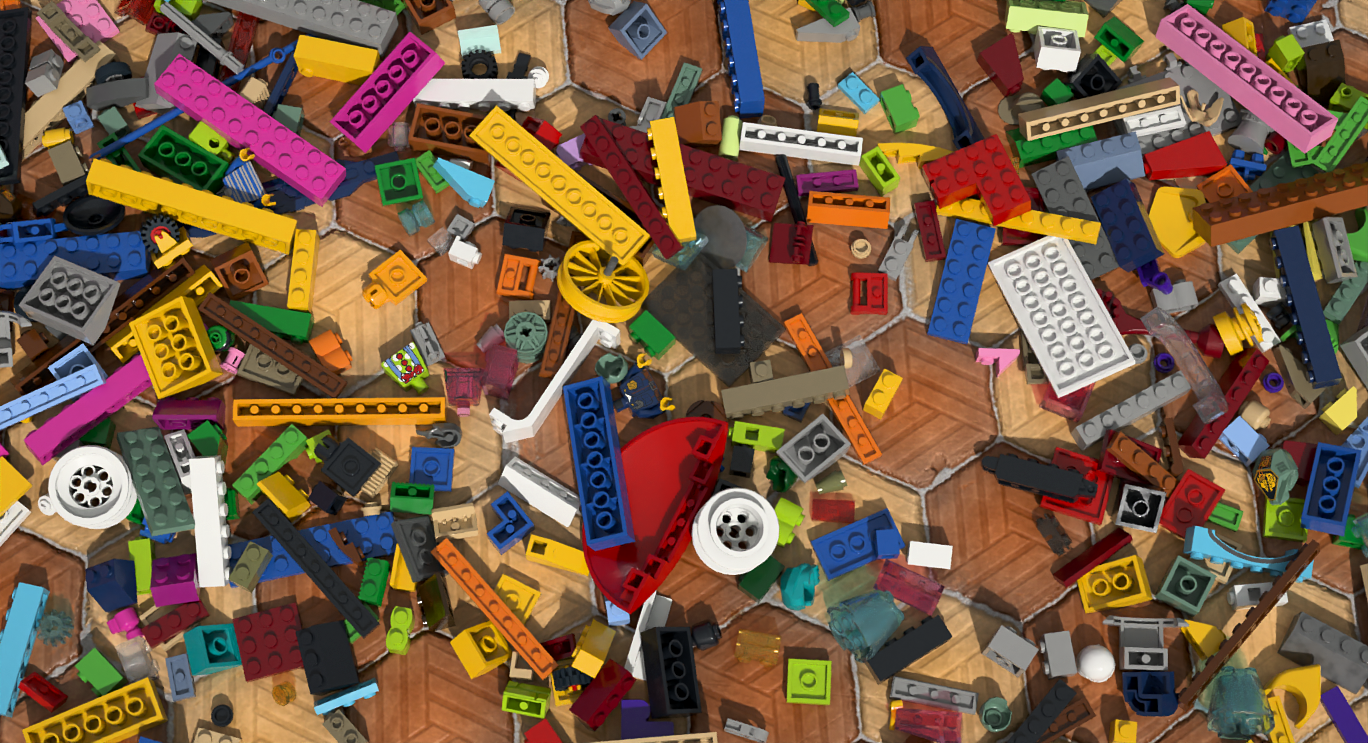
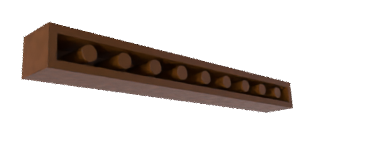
M182 255L175 257L173 262L166 267L162 266L159 269L156 267L115 299L106 328L94 345L67 335L12 377L10 382L21 396L56 381V378L48 369L49 366L81 344H84L92 353L130 322L134 321L194 275L195 271Z

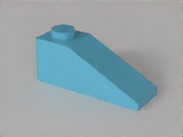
M439 157L433 164L436 171L469 205L483 208L488 202L495 181Z

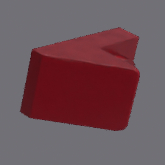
M574 633L540 643L556 662L574 659L571 657L576 648Z

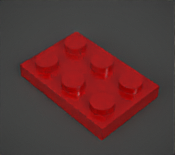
M1188 469L1165 504L1159 525L1185 540L1188 527H1204L1226 490Z

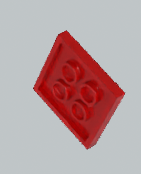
M1056 447L1051 464H1055L1060 467L1059 469L1067 471L1068 469L1078 470L1080 474H1083L1084 479L1098 484L1095 499L1079 497L1078 501L1074 503L1042 496L1039 507L1101 525L1114 476L1096 470L1099 459Z

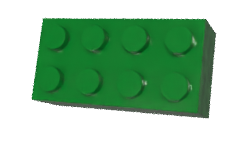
M161 125L138 154L142 165L155 174L169 178L176 184H189L194 187L193 189L199 191L203 189L209 190L214 195L224 186L223 179L225 178V172L229 168V164L225 160L164 125Z

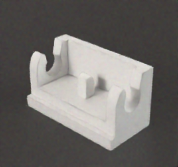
M908 541L906 562L909 565L950 569L953 546Z

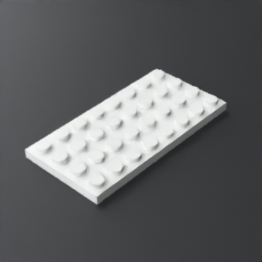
M1046 236L988 262L991 273L1057 398L1135 364V359L1068 239Z

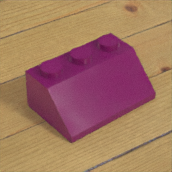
M167 397L165 400H158L152 414V419L161 430H195L207 420L211 425L216 423L221 430H224L226 406L222 400L215 397L207 398V400H199L194 397L178 400L174 397Z

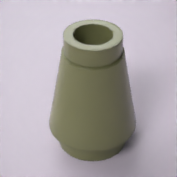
M835 470L815 483L819 495L844 490L843 487L848 486L841 470L838 472Z

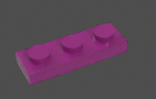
M856 169L796 175L798 196H809V191L841 193L858 191L859 189Z

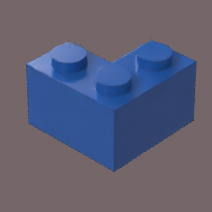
M508 491L491 503L492 510L502 522L487 533V537L502 555L534 531L535 528L533 522Z

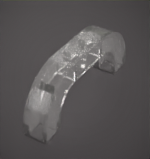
M1160 307L1154 308L1140 319L1149 334L1159 339L1169 350L1196 394L1198 402L1193 406L1203 423L1209 424L1228 412V404L1220 386L1193 342L1176 320Z

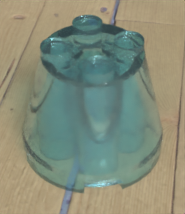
M878 589L837 602L827 610L831 618L828 625L834 638L843 650L848 649L854 654V658L858 662L865 663L873 658L905 618L902 611L893 602V595L888 590L884 592Z
M1232 666L1223 667L1221 669L1222 672L1218 673L1214 679L1207 714L1208 730L1218 733L1220 738L1229 740L1251 739L1250 735L1261 732L1264 735L1270 733L1275 727L1274 714L1256 669L1251 667L1245 669H1235Z

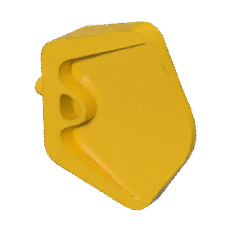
M1161 187L1155 193L1148 216L1160 244L1174 258H1181L1206 243L1193 229V208L1206 203L1203 192L1198 189Z

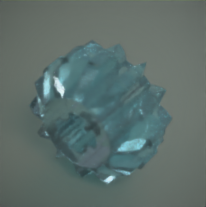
M55 609L51 611V615L47 612L43 613L45 619H37V622L41 624V626L35 628V631L40 632L37 638L44 640L43 644L47 646L52 644V646L57 647L59 641L62 644H66L64 638L66 636L71 638L72 634L68 631L74 629V626L69 624L72 621L71 617H66L64 611L58 613ZM53 626L58 627L56 631L51 630Z

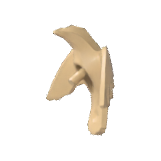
M1190 90L1187 92L1190 106L1188 108L1182 95H1180L1183 108L1192 122H1198L1206 127H1210L1217 121L1224 98L1217 99L1210 108L1205 109L1206 103H1202V106L1199 104V94L1197 91Z

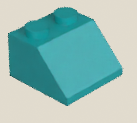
M233 623L197 626L183 634L192 676L213 674L242 665Z

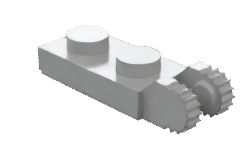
M905 224L902 225L898 236H895L877 272L888 273V278L894 281L897 280L919 233L915 229L910 236L909 242L902 240L908 226Z

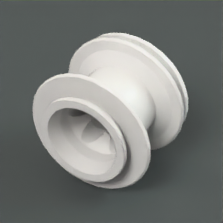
M87 445L70 450L57 461L50 474L48 492L54 509L66 521L77 526L89 529L109 528L125 519L137 501L131 473L123 456L105 447ZM89 469H93L91 476L86 475V471ZM107 472L108 479L102 481L101 474ZM80 478L81 485L76 487L77 481ZM90 482L97 485L96 490L93 492L87 489ZM110 487L112 490L109 496L104 495V489ZM83 493L85 497L82 502L78 500V494ZM94 498L100 500L99 505L96 507L92 505Z
M729 488L712 496L698 511L692 525V541L700 559L711 569L729 575L743 574L759 566L772 554L779 538V522L775 510L762 495L746 488ZM723 515H727L729 517V523H724L722 521ZM738 515L745 517L744 523H740L737 520ZM731 528L737 530L736 538L729 535ZM747 528L752 529L753 536L746 535L745 531ZM717 529L722 531L721 537L717 535ZM728 542L731 548L729 549L723 543ZM739 542H744L746 549H740L738 547Z

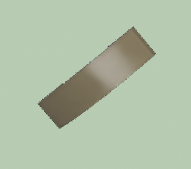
M53 1L37 12V15L53 33L82 61H88L101 50L66 17L65 13Z
M1020 328L1022 360L1027 384H1048V379Z

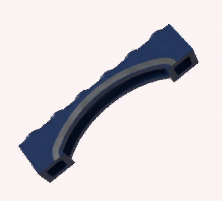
M920 46L907 56L906 59L914 73L918 74L927 84L942 106L954 135L953 143L957 150L985 139L934 48Z

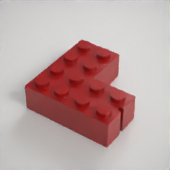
M997 134L922 165L923 177L930 191H932L939 209L977 193L993 226L1031 211V199Z

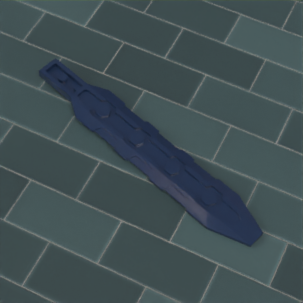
M397 151L360 162L335 160L346 168V177L328 200L333 201L350 196L362 184L376 180L374 165L399 161ZM280 178L262 183L267 194H274V196L270 197V202H276V205L267 206L266 208L274 211L275 214L292 213L305 209L306 206L316 204ZM175 221L178 229L184 226L190 238H206L218 234Z

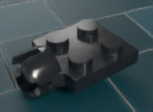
M326 435L321 440L329 449L327 450L319 443L314 449L315 455L324 462L321 472L351 496L355 497L382 464L350 438H347L344 442H339L333 436Z

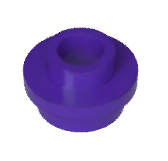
M1160 353L1154 358L1153 364L1158 372L1168 373L1174 368L1175 362L1170 354ZM1160 361H1165L1167 366H1162Z
M1271 372L1265 375L1262 384L1266 391L1277 393L1283 388L1284 381L1281 375ZM1269 381H1274L1276 385H1270Z

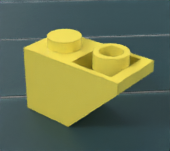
M1354 386L1348 391L1344 388L1336 396L1338 400L1334 404L1330 401L1321 409L1324 413L1319 419L1336 436L1357 418V389Z

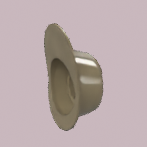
M1026 92L1021 95H1012L1004 98L998 106V114L1004 122L1019 125L1018 114L1045 108V105L1038 95Z

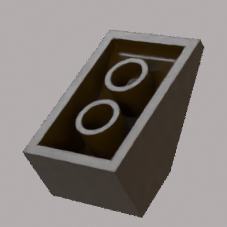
M1340 40L1302 47L1305 54L1296 65L1303 92L1322 107L1329 106L1330 99L1341 83L1346 84L1344 55Z
M440 572L435 573L419 587L420 594L416 595L419 607L423 606L425 612L424 615H421L424 628L428 627L430 632L456 626L446 585Z

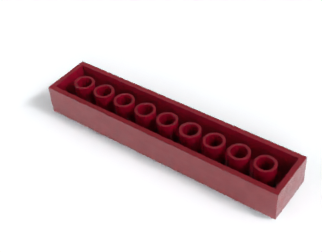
M600 118L639 179L661 187L660 179L656 180L654 167L658 166L656 159L652 160L650 148L654 147L653 140L648 139V134ZM585 136L580 150V158L583 159V162L607 169ZM679 144L689 196L725 206L769 222L772 221L785 177Z

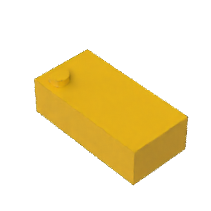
M305 35L299 36L294 53V59L302 75L306 77L316 76L360 86L364 84L381 64L378 50Z

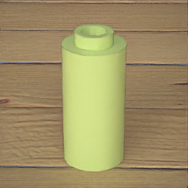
M730 115L723 119L722 141L720 142L718 156L735 162L738 161L743 125L739 117Z

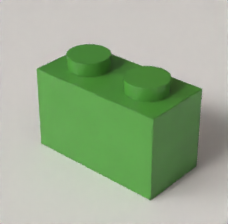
M903 84L882 91L879 102L893 133L896 134L916 127L920 116L918 109L913 107L911 103L912 98L909 90H905Z
M95 647L75 665L79 670L77 675L85 683L89 681L93 685L91 690L98 697L121 689L128 682L115 666Z

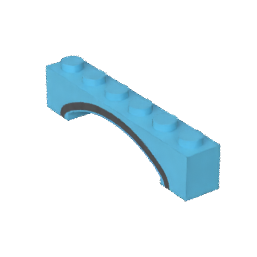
M1192 526L1186 529L1183 553L1190 554V558L1203 560V558H1207L1214 564H1223L1225 562L1229 563L1230 567L1236 569L1250 568V572L1262 574L1263 572H1268L1274 578L1278 575L1282 576L1286 572L1287 564L1292 559L1296 560L1300 555V550L1292 549L1285 551V555L1278 558L1250 556L1226 545L1215 535V530L1199 526ZM1314 560L1295 582L1302 583L1303 580L1311 579Z

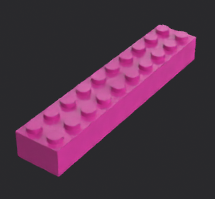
M181 54L177 55L154 83L156 93L196 121L204 122L238 150L241 151L249 147L250 149L247 151L248 156L254 154V161L321 207H323L346 177L345 167Z

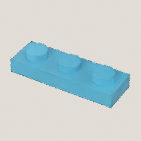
M372 678L315 701L314 709L316 714L327 715L331 711H335V708L339 706L347 707L354 704L355 700L364 697V699L374 696L376 691H379L377 680Z

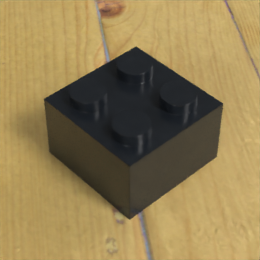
M1120 479L1110 519L1115 525L1157 533L1167 492L1159 486Z

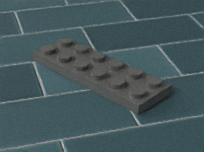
M1069 156L1032 173L1049 213L1100 223ZM1102 226L1097 244L1068 239L1090 280L1119 268V264Z

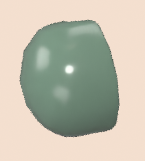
M607 353L600 357L595 364V372L598 377L603 376L610 384H615L623 380L628 373V363L620 354L614 356L611 353Z
M992 697L981 705L979 719L984 728L990 732L1003 731L1011 722L1012 711L1008 708L1005 699Z

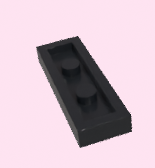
M87 174L33 202V213L36 217L47 216L59 206H66L78 196L83 197L88 194Z

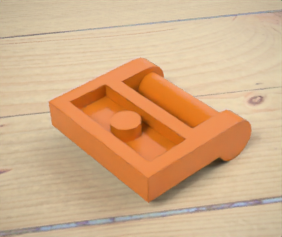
M505 254L496 291L497 294L522 300H533V288L541 261ZM524 266H528L530 269L525 291L519 290Z

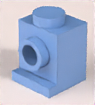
M82 101L62 108L75 134L94 127L88 110Z

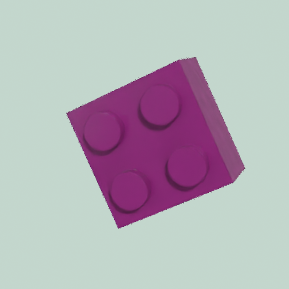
M196 553L153 559L150 589L156 607L199 601L200 587Z

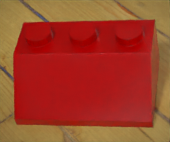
M528 116L521 125L550 151L558 145L559 138L562 136L546 120ZM497 161L495 163L497 168L522 182L500 162Z

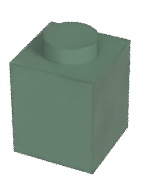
M115 106L104 110L97 117L109 135L115 133L118 139L131 133L130 128Z

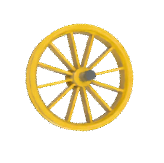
M592 240L582 241L573 245L566 252L557 271V285L564 299L579 313L600 322L619 323L631 319L638 313L649 292L647 273L634 256L622 267L618 263L617 257H610ZM599 258L607 261L605 267H602ZM623 272H625L628 276H618V275H620V274H622ZM577 286H588L582 291L577 288ZM594 292L597 294L596 301L587 295ZM601 296L605 297L608 305L599 303Z

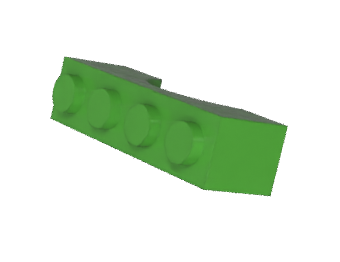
M291 424L232 486L252 505L263 494L257 483L275 474L290 460L296 459L308 447L306 442L308 438Z

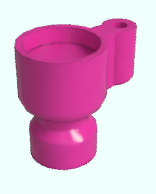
M134 607L118 612L113 619L106 622L112 634L126 631V638L129 643L144 637L141 631L142 628L138 627L140 619Z

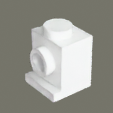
M456 236L448 252L451 261L473 269L474 265L478 264L482 257V253L478 252L476 245L468 241L462 242L460 236Z

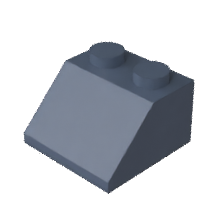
M633 1L608 27L618 43L640 60L667 34V31L646 3Z

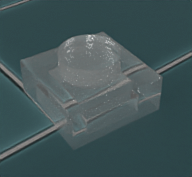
M443 227L427 239L428 243L440 256L450 250L455 240Z

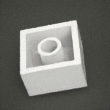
M1038 26L1033 45L1036 68L1076 72L1081 53L1077 31Z

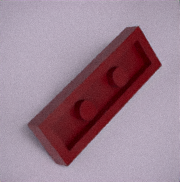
M934 200L914 203L913 207L925 262L944 260L946 253Z
M200 598L199 601L186 602L145 626L141 631L149 646L154 649L207 618L210 614Z

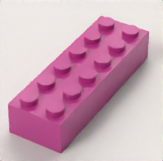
M409 32L332 118L330 123L366 153L442 68L445 62L435 51Z

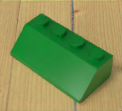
M1093 125L1027 141L1020 133L1019 128L1005 132L1017 169L1055 160L1056 151L1098 141Z

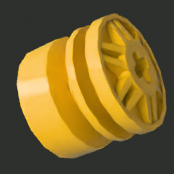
M1246 302L1241 303L1244 311L1242 314L1239 313L1236 306L1233 307L1235 315L1233 318H1230L1226 311L1212 316L1231 356L1244 350L1242 341L1245 339L1251 347L1254 346L1251 339L1254 335L1259 343L1264 341L1259 321L1254 311L1250 309Z

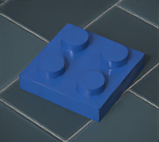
M412 447L409 484H433L435 486L434 491L452 492L455 450L450 448Z

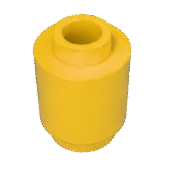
M63 127L46 130L45 135H42L43 145L48 147V149L67 141H71L74 144V137L70 128L66 129Z

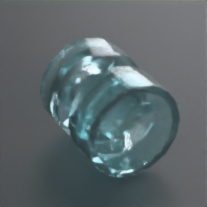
M423 200L412 205L411 210L406 208L397 213L409 236L419 232L421 226L426 228L435 223L429 208Z

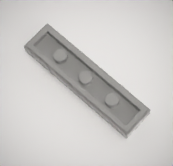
M893 676L889 698L975 715L979 693Z

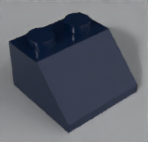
M111 559L85 569L87 591L105 612L109 613L138 603L134 561Z

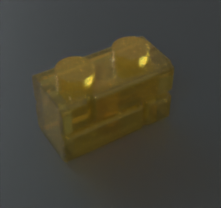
M739 629L734 657H738L740 662L751 663V660L760 661L759 665L772 667V664H777L782 636Z

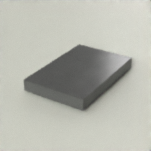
M428 515L397 520L391 523L413 583L428 580L435 573L440 572L442 577L449 574L431 554V551L439 545V542H436L435 532Z

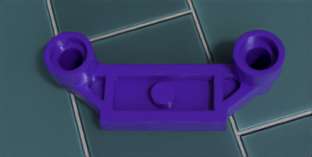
M1157 258L1137 268L1141 284L1144 287L1150 286L1161 291L1163 294H1170L1173 291L1171 280L1166 273L1161 272Z

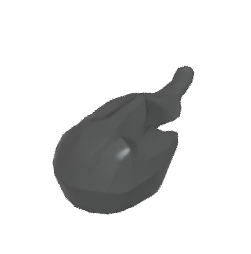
M454 423L432 424L434 428L426 431L416 429L418 435L425 436L427 439L438 438L435 443L441 448L457 446L462 438L461 428Z

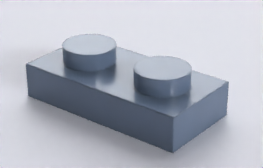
M187 653L165 658L173 701L196 697Z

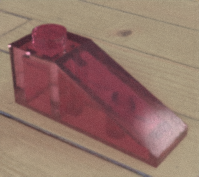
M897 708L895 729L937 743H962L963 715L962 712Z

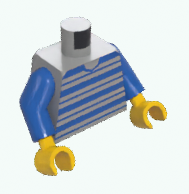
M249 147L242 149L239 156L225 172L223 182L226 189L217 192L216 195L219 197H231L235 202L239 203L248 202L258 209L275 206L276 202H270V197L274 196V194H267L251 161L247 162L253 159L255 155H247Z

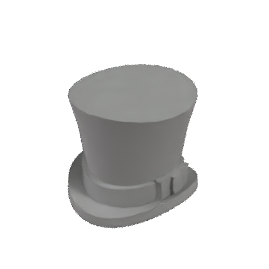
M1241 109L1239 113L1242 118L1241 123L1229 136L1228 143L1234 149L1242 150L1248 155L1255 153L1263 154L1267 134L1275 130L1249 110Z

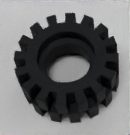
M475 50V54L471 51L469 52V57L465 55L464 61L461 63L464 79H497V62L490 52L486 54L485 50H482L481 53H479V50ZM476 64H485L487 71L482 75H476L472 72V68Z

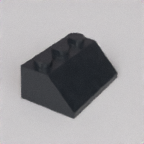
M345 620L313 625L296 631L311 695L323 696L360 683Z

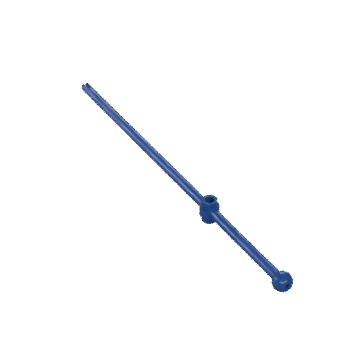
M306 34V35H305V36H310V37L318 38V36H314V35H312V34ZM298 39L283 48L276 47L271 49L267 57L221 83L230 87L271 63H282L285 60V56L296 49ZM275 52L279 54V59L275 58ZM176 107L89 156V159L100 154V157L96 158L100 160L184 112Z

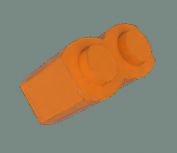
M330 329L309 340V344L321 365L334 374L339 375L352 368L350 362L353 359L348 350H342L340 345L343 342L338 333L333 334Z

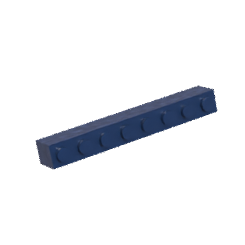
M1299 225L1274 230L1272 237L1269 239L1271 250H1274L1276 254L1274 258L1275 266L1277 269L1280 268V284L1282 288L1285 287L1287 293L1285 294V302L1292 311L1290 319L1292 325H1295L1297 329L1296 341L1302 347L1301 359L1303 364L1307 365L1308 371H1306L1308 383H1312L1313 389L1338 385L1342 376Z

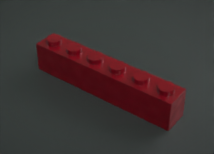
M1243 348V351L1237 353L1178 441L1179 448L1189 458L1205 459L1270 362L1257 348Z

